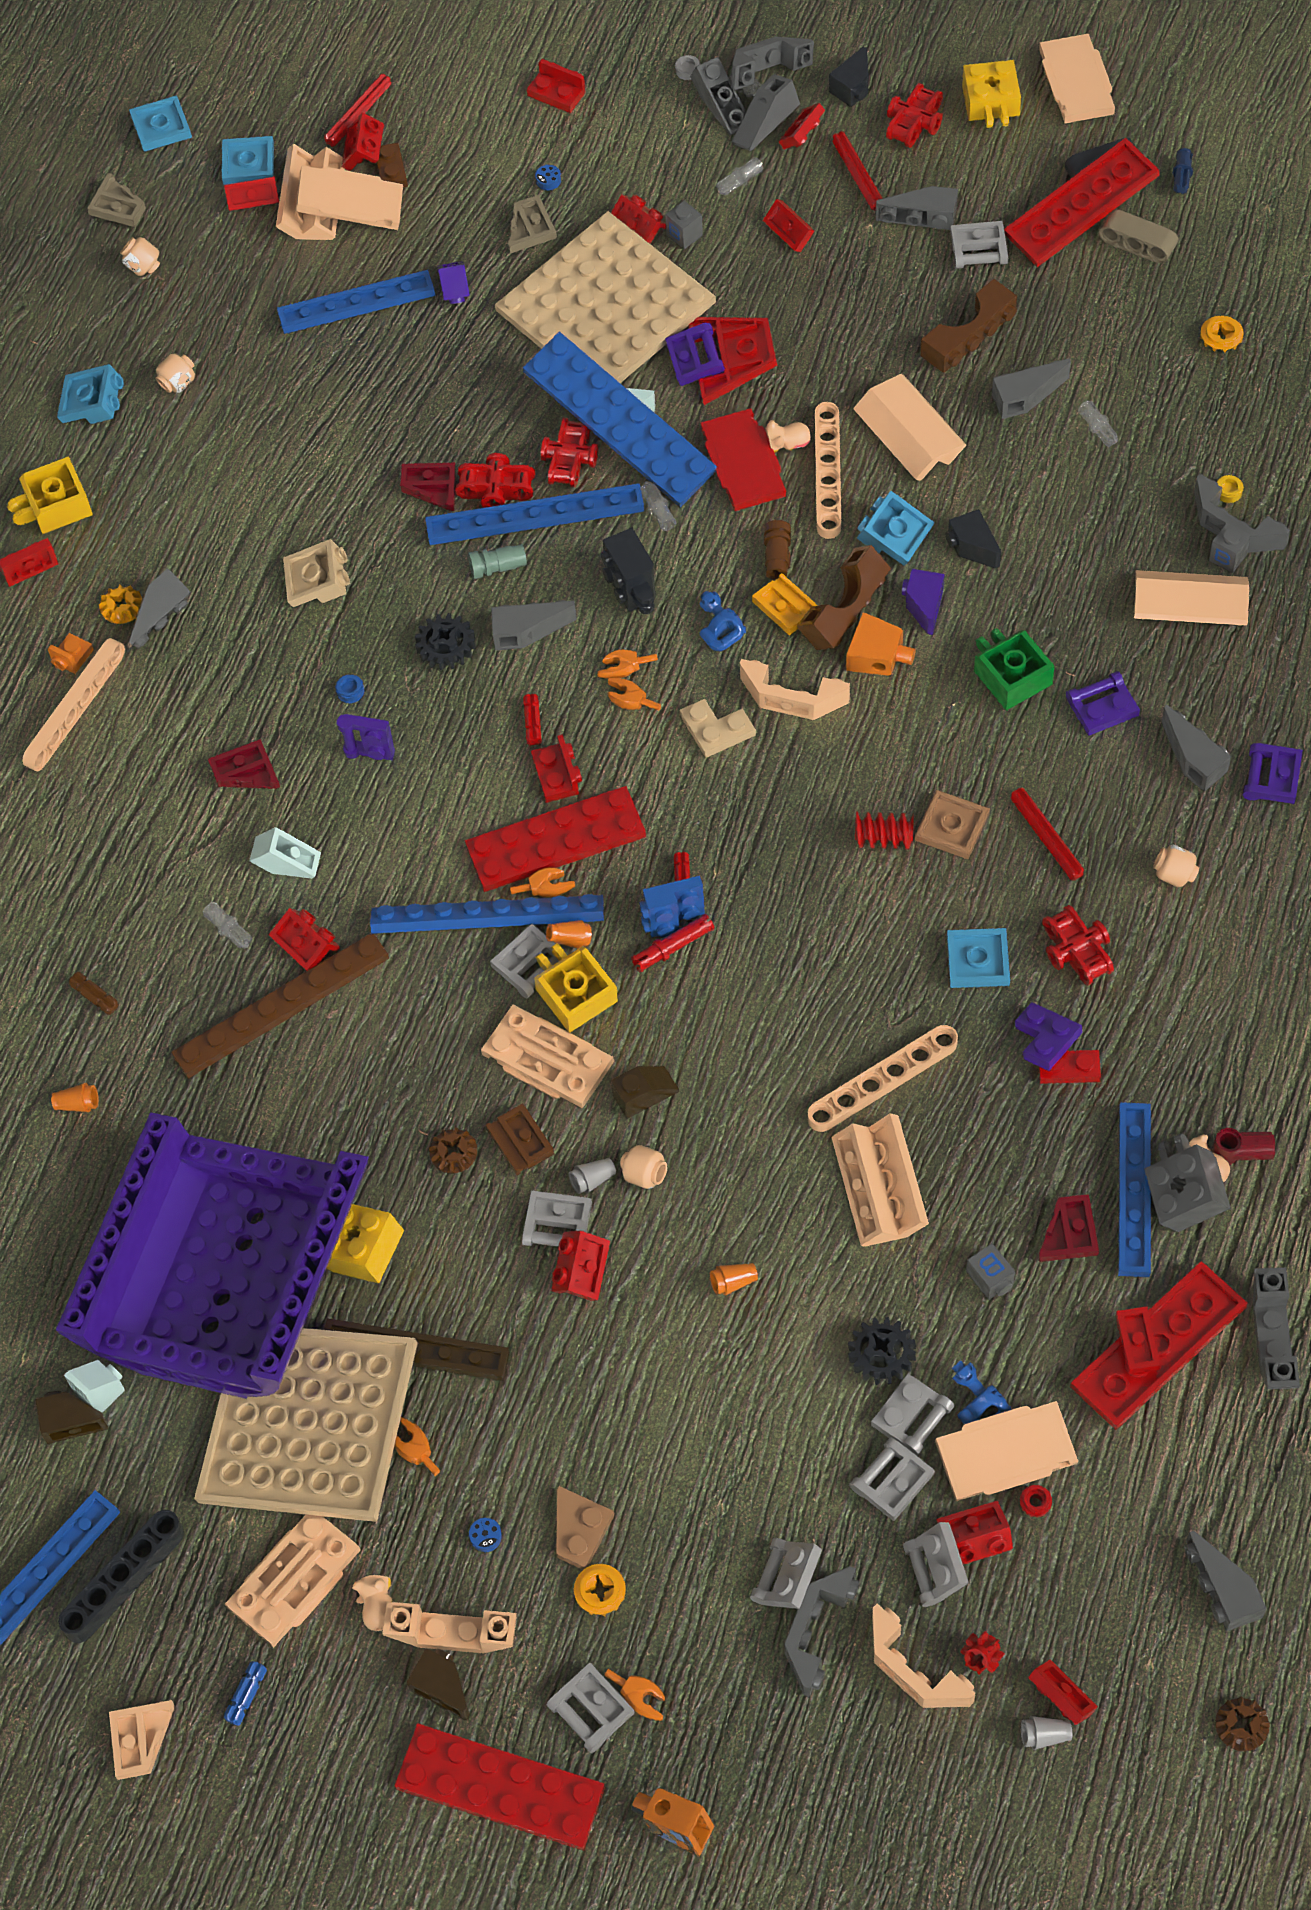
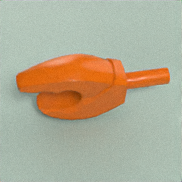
M632 650L613 651L606 655L602 662L606 665H619L597 672L599 678L606 679L627 677L633 672L640 670L639 664L657 661V654L638 657L637 652Z
M608 678L610 686L625 692L623 694L608 692L609 699L618 707L627 710H639L642 705L658 711L661 709V704L646 699V693L634 682L621 678Z
M545 868L528 877V884L510 887L511 894L531 890L532 896L555 897L574 888L575 882L567 881L552 884L550 883L551 880L562 878L565 873L557 868Z
M401 1417L400 1423L407 1430L408 1435L412 1436V1439L409 1442H403L396 1436L395 1450L406 1461L415 1465L423 1462L434 1476L438 1475L440 1469L429 1458L431 1450L425 1433L415 1423Z
M610 1669L605 1672V1677L622 1687L621 1695L636 1713L649 1719L663 1720V1715L643 1702V1698L646 1695H652L660 1701H665V1695L654 1682L634 1675L629 1676L625 1680Z

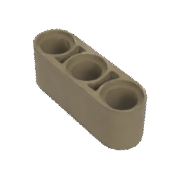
M1118 209L1110 212L1099 230V236L1105 243L1156 263H1165L1179 241L1174 231Z

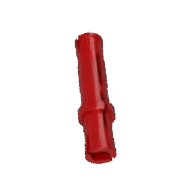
M703 914L698 919L662 940H654L652 946L631 957L633 965H638L639 967L636 969L641 973L660 960L663 962L670 958L669 955L706 933L713 931L714 924L712 920L707 922L709 916Z

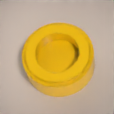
M1226 475L1217 480L1218 485L1222 487L1220 501L1234 503L1241 498L1243 483L1239 478Z

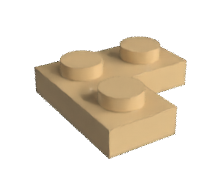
M705 699L680 709V717L705 758L756 736V729L743 708L718 720Z

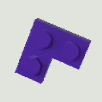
M1033 1002L1015 1020L1017 1030L1034 1037V1040L1023 1051L1024 1060L1047 1071H1050L1082 1034L1081 1024Z

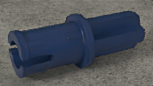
M1181 148L1176 152V165L1173 167L1172 172L1175 177L1174 191L1176 193H1187L1190 178L1193 175V168L1191 166L1193 153L1188 148Z

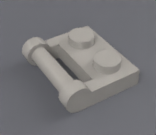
M1003 221L951 225L950 233L955 269L964 268V265L995 262H999L1000 265L1008 264ZM998 249V252L963 255V251Z
M531 924L490 961L491 967L511 983L523 997L529 998L534 993V977L542 973L543 969L541 967L538 968L526 980L521 975L537 962L536 956L541 953L545 954L547 952L552 956L548 959L552 965L559 962L551 949L555 943L547 941L546 935Z
M531 1191L522 1245L532 1246L534 1243L559 1246L563 1235L535 1231L536 1224L587 1232L592 1199Z
M908 1373L873 1418L871 1426L888 1438L896 1439L918 1456L924 1448L923 1442L944 1414H949L955 1405L946 1396L939 1395ZM927 1403L934 1406L914 1435H906L905 1432Z
M890 1437L884 1444L885 1449L859 1478L855 1477L849 1486L856 1494L864 1497L891 1520L895 1521L932 1478L935 1470L896 1439ZM894 1456L901 1459L876 1490L869 1486Z
M939 1522L917 1538L903 1544L905 1554L910 1556L921 1591L919 1598L923 1607L941 1602L969 1583L949 1522ZM923 1550L936 1586L934 1589L922 1554Z
M773 1538L769 1547L772 1550L758 1587L753 1588L750 1599L761 1605L800 1609L822 1549L814 1543L790 1542L780 1538ZM785 1555L784 1562H783L782 1567H781V1569H780V1572H779V1575H778V1577H777V1580H776V1582H775V1584H774L773 1590H772V1592H770V1589H771L772 1584H773V1582H774V1579H775V1577H776V1574H777V1571H778L779 1566H780V1564H781V1561H782V1559H783V1556Z
M591 1663L587 1664L547 1702L549 1709L553 1713L558 1712L585 1742L584 1747L590 1753L597 1751L607 1738L635 1714L634 1709ZM574 1696L601 1725L595 1733L567 1704V1700L570 1697Z

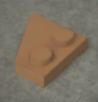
M559 1486L557 1489V1558L582 1570L587 1568L615 1516L614 1511Z

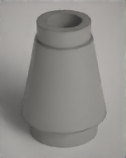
M606 1158L574 1166V1170L569 1172V1179L572 1187L578 1194L583 1192L588 1194L615 1175L616 1168L612 1160Z
M1030 1716L1029 1719L1022 1720L1021 1737L1024 1747H1032L1033 1750L1071 1741V1722L1069 1720L1063 1721Z

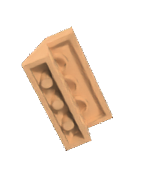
M295 144L287 149L276 221L278 229L295 239L333 240L335 238L338 219L297 212L296 207L302 165L319 169L330 167L345 170V168L341 167L342 156L327 147L315 156Z
M899 374L870 388L853 408L916 480L921 481L938 461L949 465L966 446L964 441L903 374Z
M1136 570L1134 618L1232 625L1248 624V577Z
M890 1113L870 1127L852 1123L832 1136L861 1246H870L906 1238L929 1224L898 1115Z

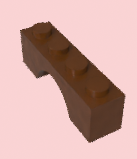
M991 280L976 293L975 312L977 317L963 326L937 325L921 339V357L943 373L951 367L957 366L967 353L976 350L980 342L986 337L992 336L999 326L1005 321H1010L1017 312V295L997 280Z
M872 545L854 548L840 567L844 577V593L836 607L829 604L813 606L797 625V628L816 650L833 649L838 646L842 641L845 631L856 622V616L861 609L870 603L872 594L884 584L885 577L891 568Z

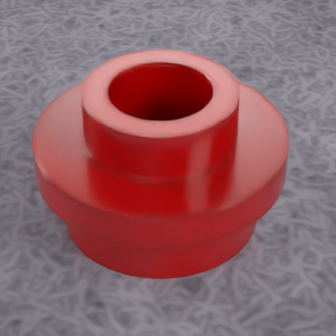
M1031 1485L1022 1491L1020 1506L1027 1515L1042 1517L1050 1511L1052 1497L1050 1492L1043 1486ZM1038 1498L1042 1504L1040 1506H1033L1030 1500Z

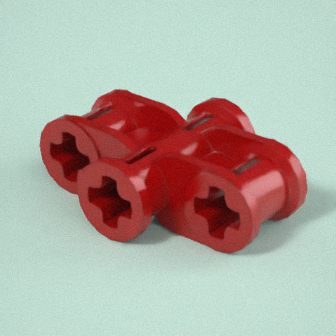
M918 83L906 102L902 101L901 97L894 96L887 110V117L892 120L887 128L886 138L889 140L896 139L905 143L906 147L911 148L923 129L928 130L929 134L935 135L939 130L943 117L941 113L937 112L942 103L943 92L939 90L937 92L924 88L923 84Z
M563 417L558 441H552L549 437L543 438L541 461L552 459L548 471V484L553 485L557 482L570 484L571 487L576 488L581 464H588L590 468L596 467L598 444L587 445L591 430L583 423L569 421L568 418Z
M492 453L486 457V464L464 463L458 467L460 479L456 485L455 492L463 499H481L483 508L505 505V500L527 501L533 497L531 484L535 478V470L528 465H509L510 460L506 455Z
M1071 905L1064 906L1063 911L1052 917L1046 916L1042 919L1046 933L1056 944L1055 946H1047L1046 953L1050 962L1057 970H1061L1064 968V964L1069 962L1086 986L1091 985L1097 977L1105 973L1111 974L1114 972V966L1109 955L1100 946L1101 944H1109L1110 937L1107 929L1099 920H1095L1092 922V926L1087 928Z

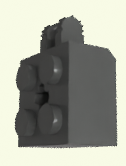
M1183 1133L1174 1136L1177 1154L1174 1155L1172 1147L1167 1141L1158 1144V1150L1160 1151L1162 1161L1144 1168L1159 1223L1177 1232L1231 1209L1216 1157L1212 1151L1197 1144L1191 1147Z

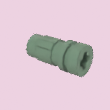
M522 544L496 548L491 551L482 549L481 553H478V551L468 552V561L473 579L483 578L484 574L488 577L492 576L494 572H504L527 566L526 554Z

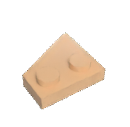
M172 1700L109 1712L115 1777L118 1780L151 1774L174 1711Z

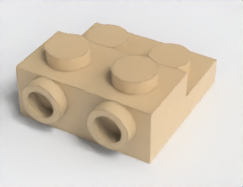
M331 539L283 557L287 602L292 607L316 598L321 603H325L346 594L345 586L350 584V579L347 572L343 569V564L347 562V555L344 549L338 547Z

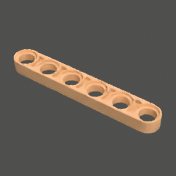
M822 402L815 409L817 532L821 537L831 539L837 537L841 532L839 409L832 402ZM831 412L834 416L831 419H823L820 417V414ZM830 433L834 435V439L824 441L820 436ZM824 455H832L835 460L826 463L820 458ZM824 477H832L836 480L830 485L821 482ZM829 498L833 499L836 503L831 507H826L821 502ZM833 521L836 523V526L832 529H826L822 526V523Z
M112 638L107 639L27 747L22 760L24 766L34 771L42 770L122 660L125 653V645Z
M940 1025L814 1102L808 1109L809 1126L818 1132H825L952 1054L956 1050L958 1043L956 1030L948 1025ZM946 1034L953 1041L948 1046H942L936 1042V1038L939 1035ZM917 1049H922L927 1052L928 1058L924 1061H917L912 1058L911 1054ZM891 1065H899L903 1068L904 1072L900 1076H891L888 1074L887 1068ZM867 1080H874L879 1084V1088L876 1091L868 1092L863 1089L862 1084ZM843 1095H849L855 1102L850 1107H843L838 1104L837 1100ZM823 1110L830 1117L826 1122L819 1123L813 1119V1114Z

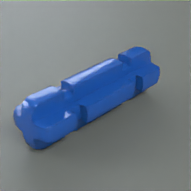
M255 1661L249 1663L245 1671L247 1676L242 1677L231 1699L233 1704L232 1706L228 1705L224 1713V1718L227 1722L233 1725L241 1724L245 1716L244 1710H248L259 1688L258 1682L263 1680L267 1672L264 1665Z

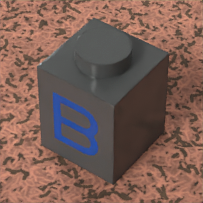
M685 200L665 214L666 234L681 248H687L703 236L702 214Z
M1226 523L1212 541L1209 561L1234 573L1247 555L1251 535Z
M993 1243L967 1260V1274L988 1300L995 1295L1002 1296L1013 1287L1015 1270Z

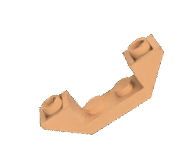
M741 659L740 679L759 708L815 720L849 703L850 683L840 679L823 677L816 696L806 691L785 689L780 685H768V665L757 660Z
M387 1602L382 1634L383 1636L419 1648L488 1653L513 1647L517 1613L484 1610L483 1618L426 1613L422 1612L419 1604Z
M876 1604L872 1609L874 1663L923 1708L970 1707L974 1703L975 1692L973 1691L974 1686L965 1676L959 1674L957 1677L950 1670L932 1689L930 1687L932 1685L930 1680L920 1671L914 1673L906 1665L907 1660L898 1650L892 1648L890 1651L888 1649L901 1635L900 1619L890 1608L886 1607L883 1609Z

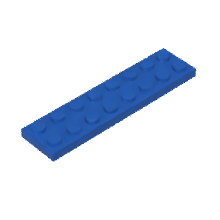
M560 331L523 367V372L680 508L716 472L717 466Z

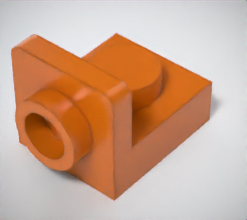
M71 633L66 636L59 647L54 645L48 647L51 663L59 670L64 671L66 669L76 674L94 650L91 643Z

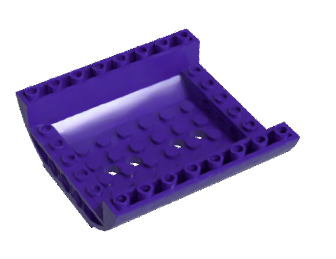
M150 1112L56 1331L95 1355L134 1370L138 1374L245 1399L247 1397H262L274 1394L281 1385L366 1171L369 1157L340 1151L335 1164L222 1142L189 1135L176 1117ZM264 1213V1217L260 1222L256 1224L250 1223L251 1218L255 1214ZM253 1240L252 1246L245 1251L239 1250L240 1245L244 1241ZM230 1294V1300L222 1306L217 1305V1301L222 1295ZM219 1322L216 1331L212 1333L205 1332L210 1323Z

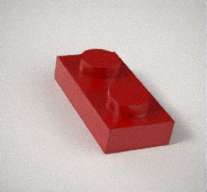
M820 103L804 108L778 142L784 150L793 146L796 148L801 146L808 137L806 135L809 131L818 126L820 123L819 118L825 112Z
M275 176L224 185L229 211L279 203Z
M779 199L775 200L762 220L797 252L803 250L815 232L786 203Z
M1099 1050L1066 1051L1050 1071L1039 1067L1040 1084L1100 1082Z
M1148 1306L1116 1311L1115 1316L1128 1374L1160 1370L1161 1363Z
M1051 1659L1035 1668L1028 1677L1036 1685L1037 1690L1044 1696H1047L1060 1709L1061 1714L1075 1725L1090 1717L1098 1708Z

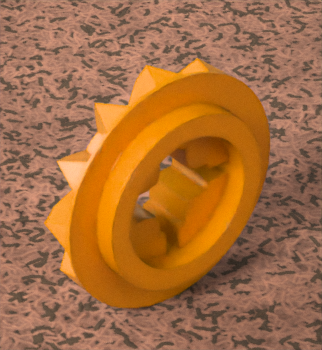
M1214 316L1203 323L1200 339H1203L1205 347H1212L1214 352L1217 349H1221L1226 353L1228 349L1235 350L1237 345L1242 343L1244 332L1237 320L1228 316ZM1219 329H1221L1223 335L1226 336L1225 339H1222L1220 335H1218Z
M119 584L118 588L113 590L109 588L106 595H101L100 612L111 623H128L136 618L142 596L131 585L123 587ZM122 599H125L126 604H121L119 607L116 606V601L121 602Z
M594 1564L585 1568L576 1578L574 1584L575 1599L579 1607L583 1608L590 1615L605 1616L613 1610L617 1611L619 1605L625 1599V1581L620 1572L612 1566ZM600 1578V1583H602L604 1588H609V1591L604 1592L602 1602H600V1598H598L596 1593L591 1594V1591L596 1589V1579Z

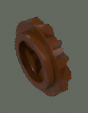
M456 1127L447 1131L443 1129L437 1137H433L429 1147L430 1159L433 1165L445 1173H459L468 1169L474 1163L478 1151L475 1138L467 1130L462 1131ZM455 1144H458L461 1154L452 1152L448 1155L446 1146L453 1147Z
M1241 1696L1237 1699L1227 1700L1222 1705L1216 1715L1215 1726L1218 1736L1228 1747L1237 1751H1251L1261 1746L1266 1740L1270 1722L1268 1721L1266 1710L1262 1709L1256 1700L1244 1699ZM1236 1715H1240L1243 1719L1253 1717L1248 1725L1249 1733L1244 1728L1231 1730L1238 1721Z

